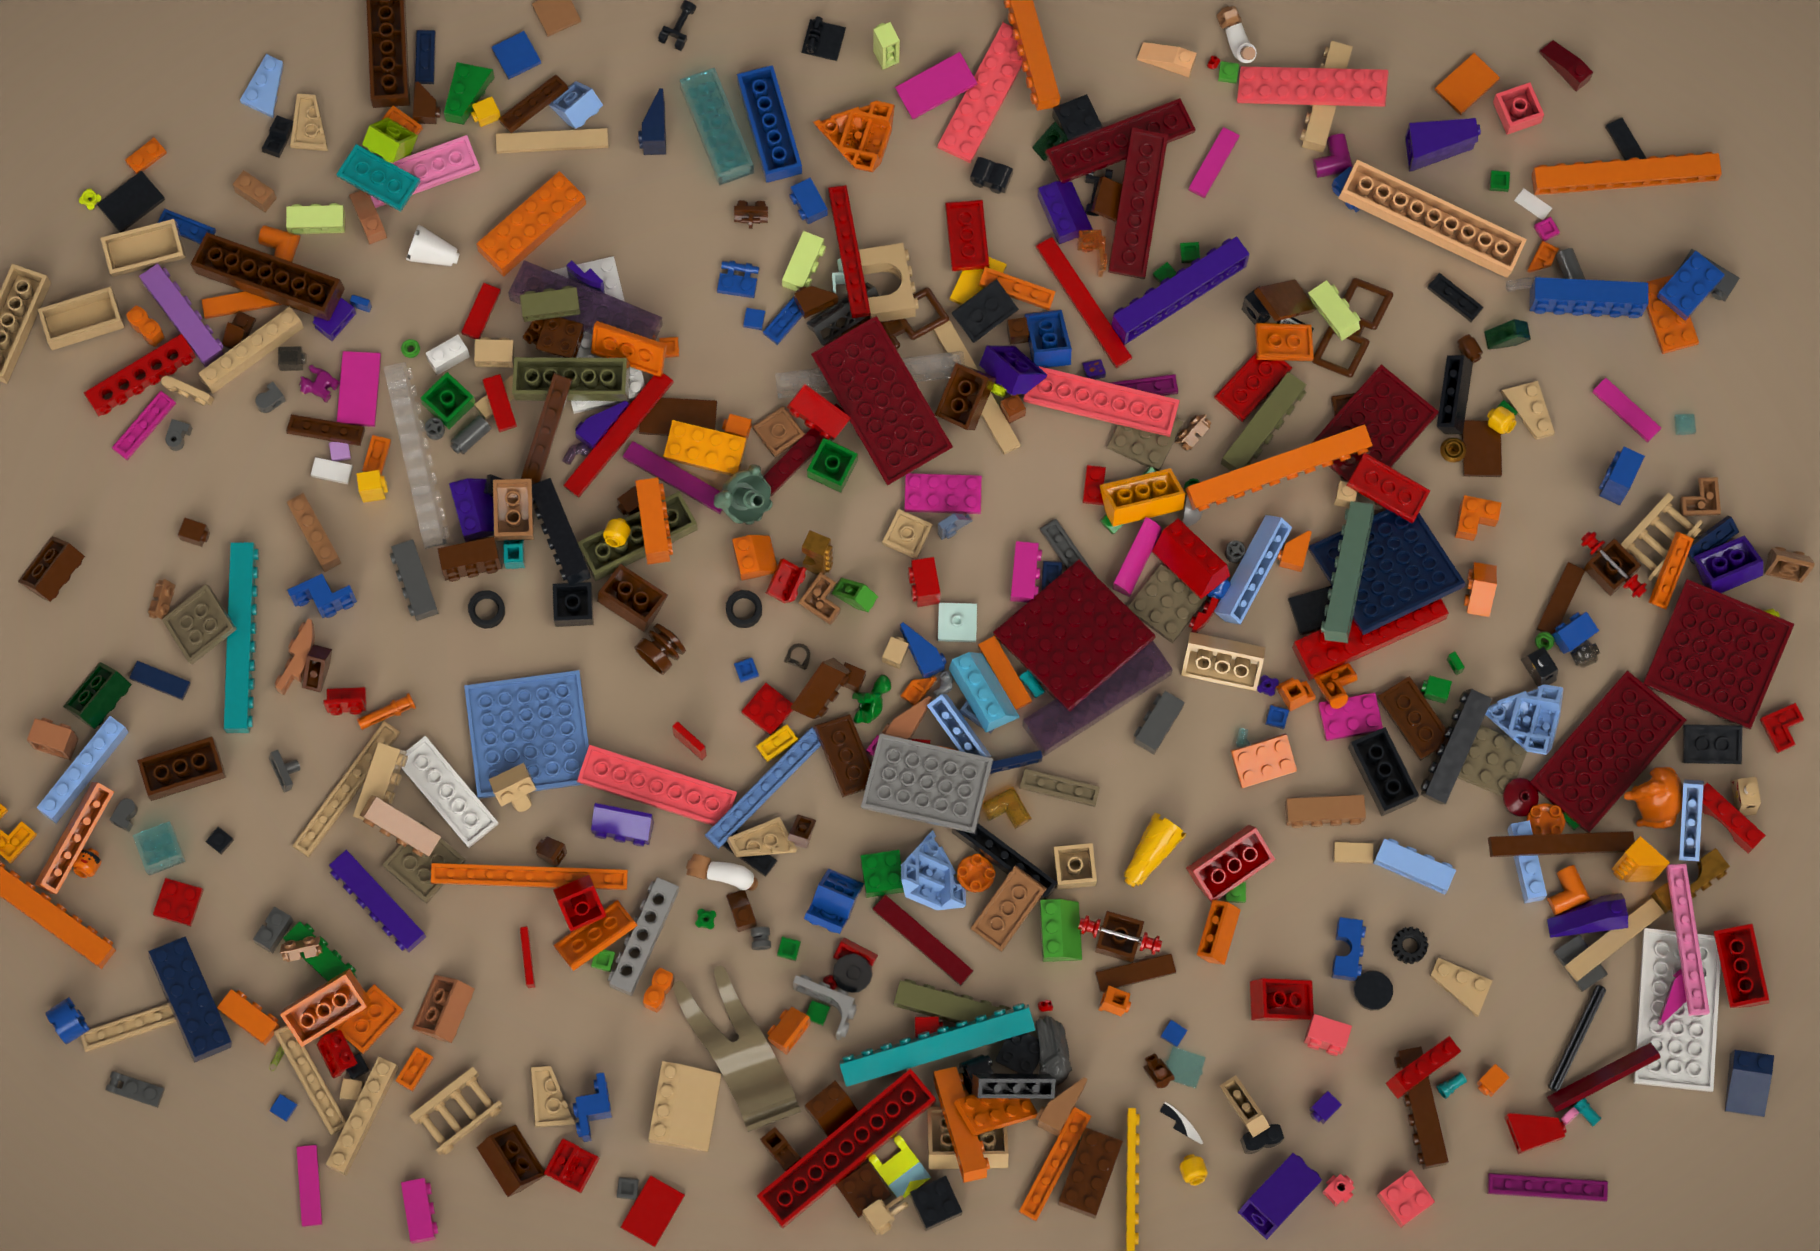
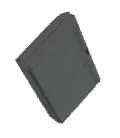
M1579 934L1555 950L1554 954L1561 964L1565 966L1586 950L1588 945ZM1600 963L1578 982L1570 973L1569 975L1581 992L1607 976L1608 973Z

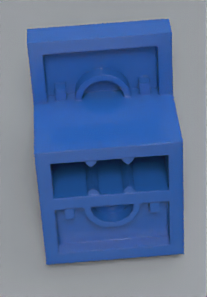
M323 574L287 590L295 607L298 605L300 607L310 602L309 600L313 599L322 618L333 617L337 614V611L341 609L347 610L357 602L350 585L332 593Z
M828 869L818 884L813 901L804 919L813 925H819L830 932L840 934L851 916L856 899L864 883Z
M604 1072L597 1073V1079L593 1080L596 1094L575 1097L576 1103H573L574 1115L576 1118H579V1122L576 1123L577 1134L579 1137H582L584 1142L592 1141L589 1121L612 1118L607 1080Z

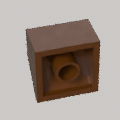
M836 1080L804 1105L805 1110L827 1137L858 1112L849 1096Z

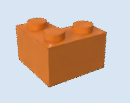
M1464 495L1460 505L1455 538L1474 541L1477 535L1478 524L1495 527L1499 521L1502 503Z
M1474 562L1473 568L1468 570L1467 589H1470L1469 595L1465 594L1464 606H1467L1468 614L1490 617L1497 586V566Z

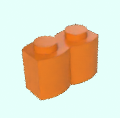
M136 305L126 314L131 327L136 332L142 334L144 340L149 345L156 347L165 339L159 324L149 318L143 308Z
M659 968L654 973L652 985L644 994L643 1003L645 1008L656 1013L662 1009L666 999L665 995L673 987V973Z

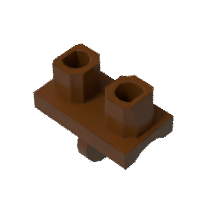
M739 200L737 206H734V222L749 223V229H753V224L768 223V206H766L765 201H757L755 206H748V202Z
M545 319L531 322V325L523 335V339L528 344L534 343L537 346Z
M1156 1054L1145 1058L1147 1065L1143 1067L1144 1071L1157 1088H1165L1170 1081L1175 1080L1172 1072Z

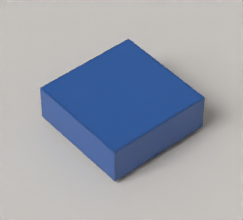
M356 295L351 296L350 303L354 308L370 313L372 306L369 299Z
M747 308L743 327L762 330L765 311Z
M753 658L734 664L740 683L759 677Z
M1270 705L1265 725L1284 729L1289 710Z
M1170 1020L1161 1038L1178 1047L1188 1030Z
M280 1094L269 1111L287 1122L298 1105Z

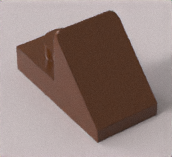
M238 311L233 322L227 323L222 341L223 346L232 349L246 339L256 319Z
M797 815L787 840L792 841L796 846L807 848L816 820Z

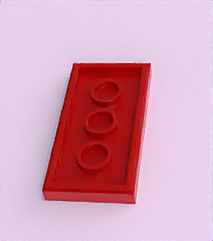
M983 200L945 203L952 271L989 268Z
M1255 353L1215 395L1214 399L1243 422L1281 382L1285 375L1292 370V367L1284 360H1257V353Z
M1366 453L1362 455L1346 485L1411 523L1415 521L1431 491Z

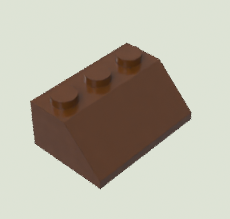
M956 363L935 416L965 430H975L996 378L982 371Z
M52 536L18 582L42 599L51 602L52 599L57 597L61 587L70 580L71 574L81 565L85 556L70 543Z
M620 564L599 590L597 602L645 632L656 618L668 594Z
M835 658L823 661L790 708L812 719L822 718L829 709L827 706L830 701L834 702L839 696L838 690L840 687H844L849 682L850 678L848 676L852 671Z
M516 1125L488 1136L476 1147L507 1197L523 1191L546 1176L543 1167Z

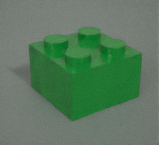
M448 372L420 398L422 405L436 418L440 419L449 430L476 403L474 396Z
M823 438L807 469V477L842 493L858 461V453Z
M899 850L861 855L866 898L904 892L901 881Z

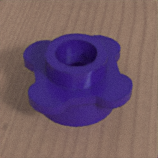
M1263 675L1257 690L1259 693L1263 692L1266 695L1273 696L1279 681L1277 678L1272 679L1267 675Z

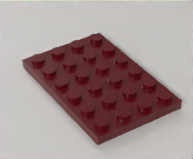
M1381 364L1313 442L1365 424L1373 445L1366 454L1392 467L1436 418L1439 411ZM1357 453L1350 455V459L1340 462V459H1337L1329 467L1348 482L1362 455L1358 456Z

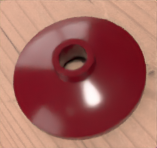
M1516 778L1506 785L1503 792V801L1511 814L1523 817L1528 815L1533 806L1538 805L1539 795L1529 780Z

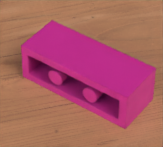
M1016 541L1010 599L1012 602L1028 603L1031 599L1034 600V597L1038 594L1039 586H1035V580L1040 577V568H1037V561H1041L1042 550L1038 549L1039 543Z
M425 1178L401 1182L410 1242L414 1244L435 1240V1234H438L437 1222H433L432 1214H435L434 1203L429 1200V1195L432 1194L430 1182L427 1183Z

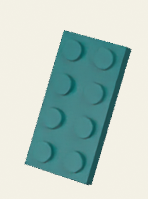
M357 144L336 174L338 178L400 212L421 182L419 178Z

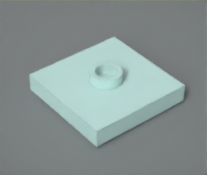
M939 603L938 641L976 642L977 604Z

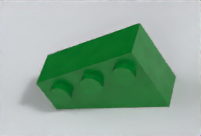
M456 63L444 110L447 122L465 124L471 115L470 112H473L472 104L477 103L481 96L483 97L485 90L494 80L493 69Z

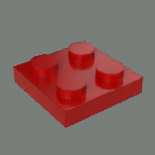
M765 683L741 712L771 736L794 710L790 708L793 704Z
M165 878L153 916L191 927L204 890Z

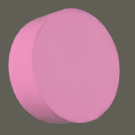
M1572 1107L1563 1115L1560 1121L1566 1126L1580 1112L1575 1107Z

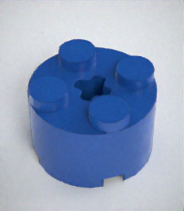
M70 997L45 1012L49 1022L53 1024L55 1031L65 1044L71 1043L90 1030L83 1014L79 1009L76 1010L75 1004Z

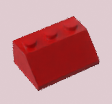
M806 384L798 390L787 406L788 412L792 416L800 417L805 421L804 424L810 429L815 428L820 432L819 435L822 438L830 439L831 441L837 437L851 419V417Z

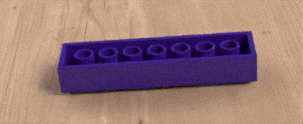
M1238 237L1228 238L1222 243L1221 247L1211 249L1207 252V256L1202 259H1195L1190 267L1186 269L1181 268L1174 277L1164 279L1157 288H1150L1143 297L1133 299L1126 308L1121 307L1114 312L1111 326L1123 344L1126 345L1246 268L1250 253Z

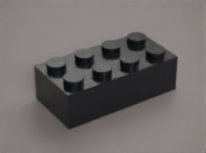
M1386 727L1350 742L1348 749L1381 816L1417 801L1419 794Z

